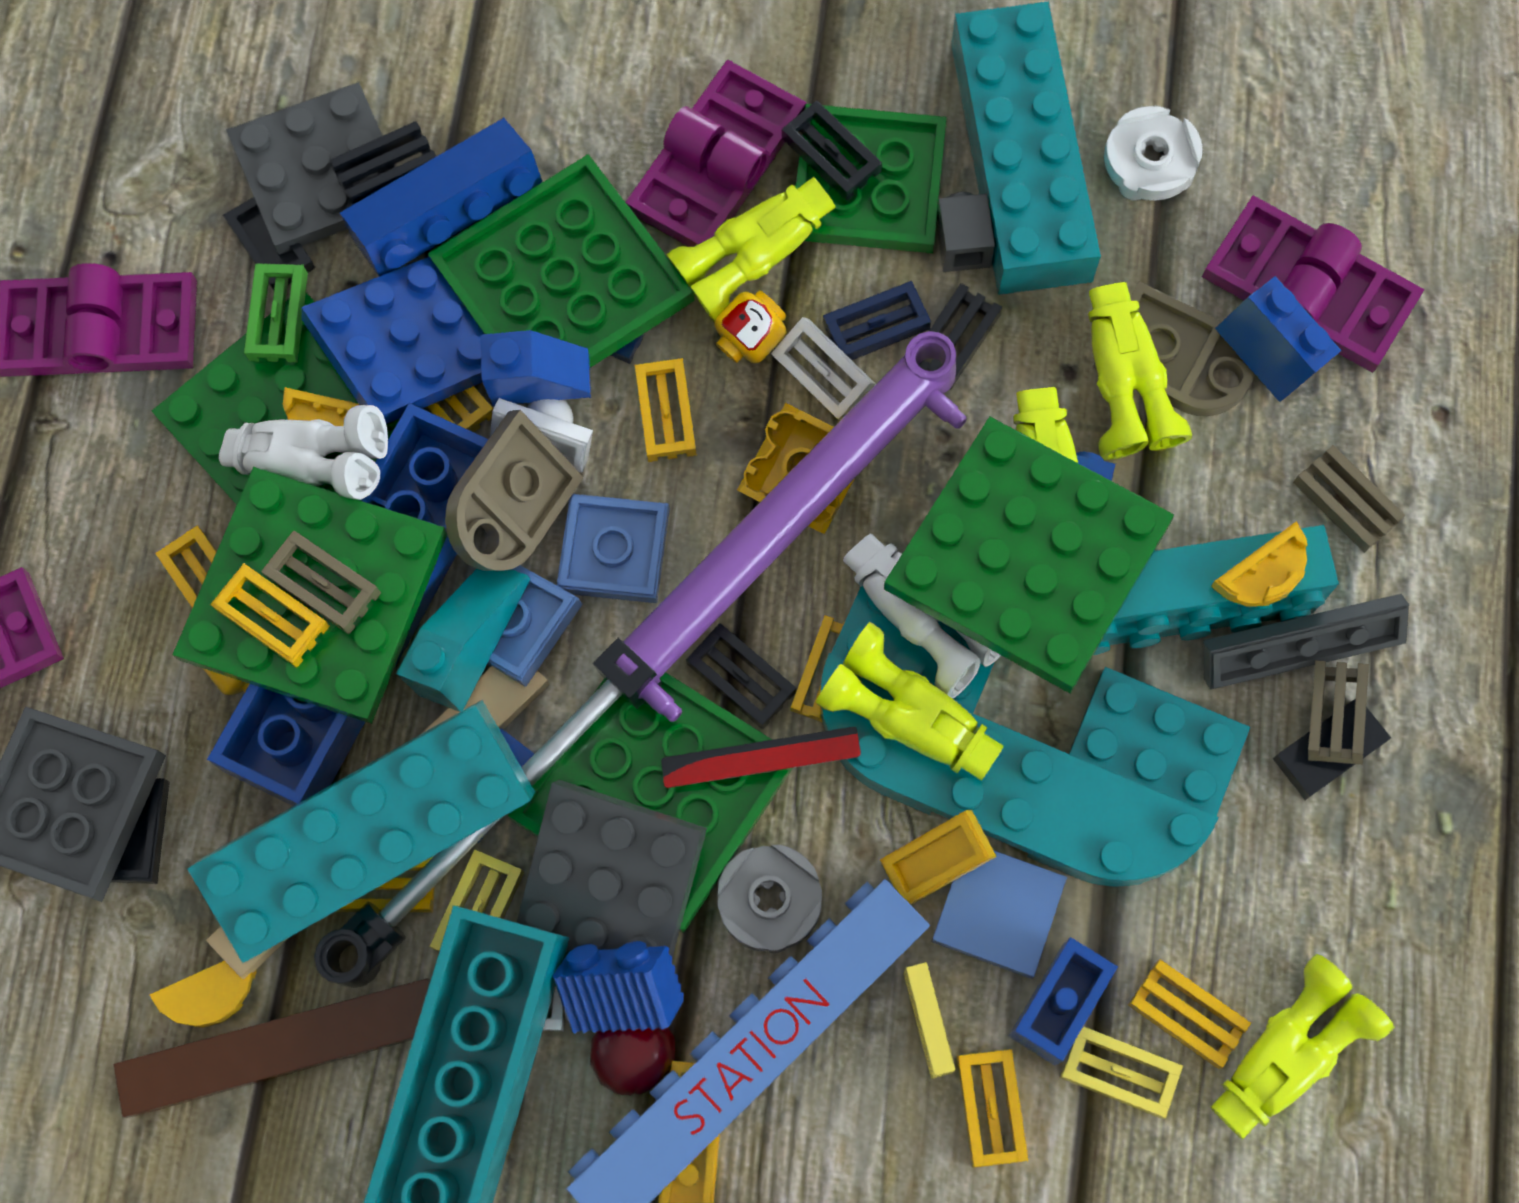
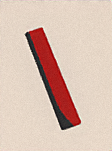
M847 727L662 758L661 763L664 786L671 788L856 758L861 755L857 728Z

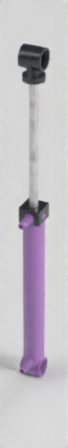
M928 331L920 333L911 339L906 347V353L903 358L624 641L618 637L593 662V665L606 682L521 767L532 786L621 695L636 709L646 701L657 713L663 714L671 722L676 721L681 716L682 709L660 687L662 682L659 678L925 406L944 422L950 423L954 428H961L967 420L966 416L958 410L956 404L944 395L954 384L956 376V351L954 344L947 336L939 332ZM931 358L942 362L943 366L934 371H927L920 368L919 363ZM500 819L436 854L382 910L367 901L341 929L331 931L325 935L317 945L314 956L315 965L320 975L329 982L352 988L362 987L373 981L380 971L381 963L406 939V936L398 928L397 924ZM355 945L358 952L357 963L351 970L343 973L339 965L340 955L344 949Z

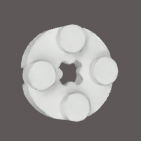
M1146 106L1134 109L1118 120L1117 126L1111 131L1104 150V162L1110 178L1119 186V191L1125 198L1130 200H1163L1176 196L1191 186L1203 151L1199 133L1191 122L1186 118L1181 122L1177 117L1169 115V109L1159 106ZM1149 145L1153 146L1155 152L1163 151L1165 154L1160 157L1159 161H1151L1143 156L1146 146Z

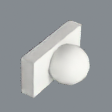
M498 398L492 412L490 437L508 411L521 410L579 472L583 473L589 457L593 430L573 424L572 410L567 401L554 399L539 400L530 403L528 407H524Z

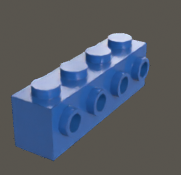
M502 118L340 212V215L357 248L377 275L382 276L405 265L465 228L485 218L543 181L532 150L507 120Z

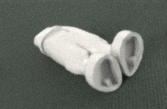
M357 405L349 409L344 418V426H334L330 422L320 419L311 421L285 419L244 423L240 429L230 428L226 431L219 452V461L222 466L235 467L238 472L245 475H250L253 467L316 487L325 483L332 484L340 496L361 500L369 496L379 483L380 469L370 458L381 459L386 456L388 450L387 426L384 415L379 408L373 405ZM332 452L343 453L337 456L335 459L324 458L326 455Z
M873 534L867 535L845 555L843 562L856 573L855 582L864 587L872 602L900 631L901 636L914 645L923 646L930 653L938 666L935 687L949 695L952 699L955 698L976 676L980 663L987 667L1001 655L957 631L966 641L969 647L967 649L941 629L937 622L939 620L885 591L884 582L902 553L897 552V547L894 544L890 543L884 546Z

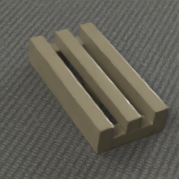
M1334 445L1326 450L1321 457H1318L1310 467L1303 470L1293 482L1364 553L1405 517V514ZM1317 474L1339 495V499L1349 509L1354 510L1374 530L1371 534L1314 479Z
M294 530L261 571L268 580L348 635L355 628L353 623L358 616L362 618L368 611L366 606L371 600L375 601L381 594L377 586ZM296 549H299L355 587L360 593L354 599L294 558L292 554ZM284 565L344 605L347 608L342 615L279 572Z
M1315 661L1308 760L1363 765L1369 664L1358 663V669L1347 668L1346 662H1337L1336 667H1326V661ZM1325 681H1335L1330 748L1320 747ZM1346 682L1357 683L1352 749H1342Z

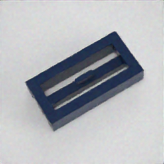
M909 281L823 315V325L826 332L828 331L830 334V340L851 360H854L930 330L931 319L913 282ZM906 300L910 303V305L887 314L878 315L870 318L867 322L840 331L839 326ZM916 316V318L911 319L909 321L893 326L891 328H888L886 330H883L881 332H878L876 334H873L871 336H868L866 338H863L861 340L855 341L847 345V343L850 341L856 340L858 338H861L863 336H866L868 334H871L873 332H876L878 330H881L883 328H886L888 326L894 325L896 323Z

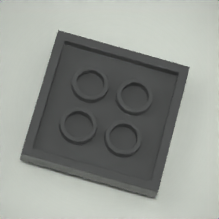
M359 82L226 129L278 255L291 251L292 248L290 246L296 243L304 246L347 230L340 212L349 208L352 204L332 169L330 159L383 136ZM376 172L352 184L356 186L380 174Z
M25 706L0 760V866L102 902L166 755L156 749Z
M557 780L551 785L516 923L569 937L567 952L585 944H593L597 946L598 950L618 949L629 942L642 941L647 947H669V955L673 958L707 828L575 784Z

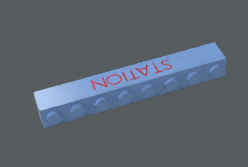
M886 879L875 889L867 881L845 903L851 912L838 925L829 918L808 938L807 942L813 949L799 963L790 956L768 977L775 986L760 1001L752 993L729 1015L736 1024L721 1039L713 1031L690 1053L696 1063L682 1077L672 1070L650 1092L656 1102L642 1116L632 1109L610 1130L609 1133L616 1141L599 1156L592 1148L568 1171L575 1179L566 1188L578 1203H650L931 925Z

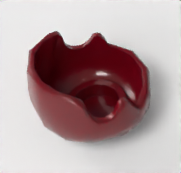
M659 1027L654 1030L647 1028L643 1031L640 1028L634 1031L627 1029L623 1032L620 1029L614 1032L610 1029L605 1032L598 1030L591 1040L590 1066L599 1083L617 1095H640L651 1090L671 1070L672 1061H675V1038L669 1027L663 1030Z

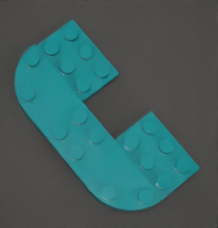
M861 586L832 652L828 654L822 674L821 691L836 668L843 664L852 645L869 622L883 631L884 654L894 665L903 671L909 670L925 676L935 686L938 666L930 653L923 646L914 645L903 638L900 631L882 614L872 602L864 587ZM937 621L942 630L969 649L966 641L955 629L941 621ZM995 662L987 667L980 663L976 676L953 699L974 717L978 723L977 728L981 724L985 725L988 728L984 733L1004 746L981 781L963 768L958 773H955L949 765L924 756L896 740L883 738L870 724V720L848 710L831 712L821 707V718L825 731L847 727L857 728L861 755L856 758L839 761L849 773L868 788L928 815L934 812L951 819L965 810L972 809L985 835L1027 852L1028 858L1088 883L1113 887L1139 885L1170 873L1189 859L1205 843L1219 817L1217 814L1250 730V726L1105 667L1068 754L973 714ZM856 675L866 688L882 699L894 700L888 691Z

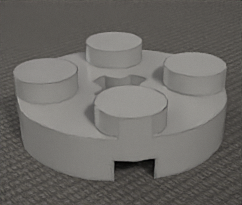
M771 845L744 850L727 864L720 876L717 906L724 927L735 940L750 949L768 951L770 953L782 952L799 944L808 937L819 920L822 889L816 870L807 858L790 847ZM774 884L782 889L779 899L784 903L779 910L772 907L766 912L760 910L758 906L761 900L756 895V891L760 887L769 890Z

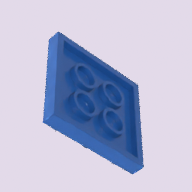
M429 257L302 307V321L359 405H373L379 408L384 415L386 424L400 419L409 403L423 409L482 383L481 335H483V332Z

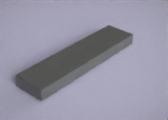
M1397 594L1203 640L1204 680L1209 689L1212 690L1313 666L1315 661L1330 662L1406 644L1409 603L1402 594Z

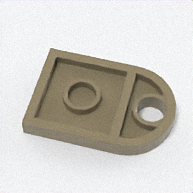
M1139 281L1130 298L1131 301L1139 302L1140 308L1138 311L1146 323L1159 360L1167 370V388L1165 391L1172 407L1196 416H1214L1235 407L1248 391L1253 381L1254 373L1215 329L1222 321ZM1221 368L1229 369L1237 375L1239 384L1232 388L1223 387L1215 381L1213 372Z
M521 410L508 411L456 484L447 502L445 524L453 549L465 563L482 571H505L516 568L524 563L534 552L584 478ZM479 526L484 528L488 536L487 547L482 553L477 550L474 544V533Z

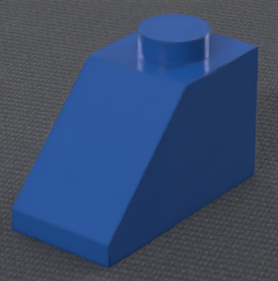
M531 330L481 335L482 382L493 406L496 405L498 398L515 404H522L547 399L568 400L591 397L588 348Z

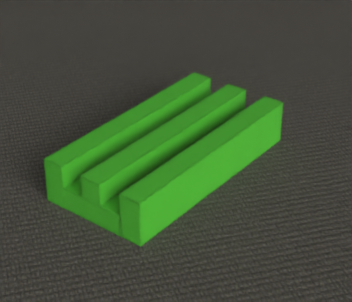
M255 264L244 354L249 361H259V358H267L268 362H278L279 358H286L287 362L298 363L302 329L301 310L305 304L308 278L304 265ZM269 277H276L268 345H261ZM288 278H292L284 345H280Z

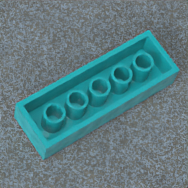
M1049 1L956 13L951 47L979 194H987L995 244L992 265L998 295L1093 282L1101 254Z
M1325 525L1301 528L1308 544L1306 547L1307 564L1304 570V577L1286 598L1268 606L1247 607L1229 601L1214 590L1211 585L1215 580L1282 531L1154 551L1094 655L1109 651L1110 645L1129 642L1131 648H1144L1161 642L1160 637L1180 635V639L1184 641L1196 640L1210 635L1212 629L1230 627L1231 632L1236 633L1261 627V622L1280 619L1283 622L1313 614L1325 603L1327 597L1339 585Z
M481 700L202 857L187 868L240 960L242 963H245L530 802L535 790L485 703Z
M453 905L364 1203H493L556 987L552 976L564 959L569 937Z

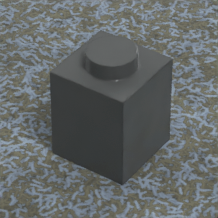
M957 192L947 198H939L936 226L943 272L990 268L995 244L987 194L973 195L970 192Z

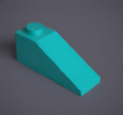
M476 569L419 629L396 674L418 696L458 712L463 711L530 582L529 576L512 569L505 571H482Z

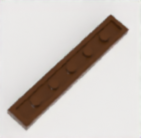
M431 979L418 980L115 1063L113 1065L122 1117L131 1118L411 1041L414 1038Z

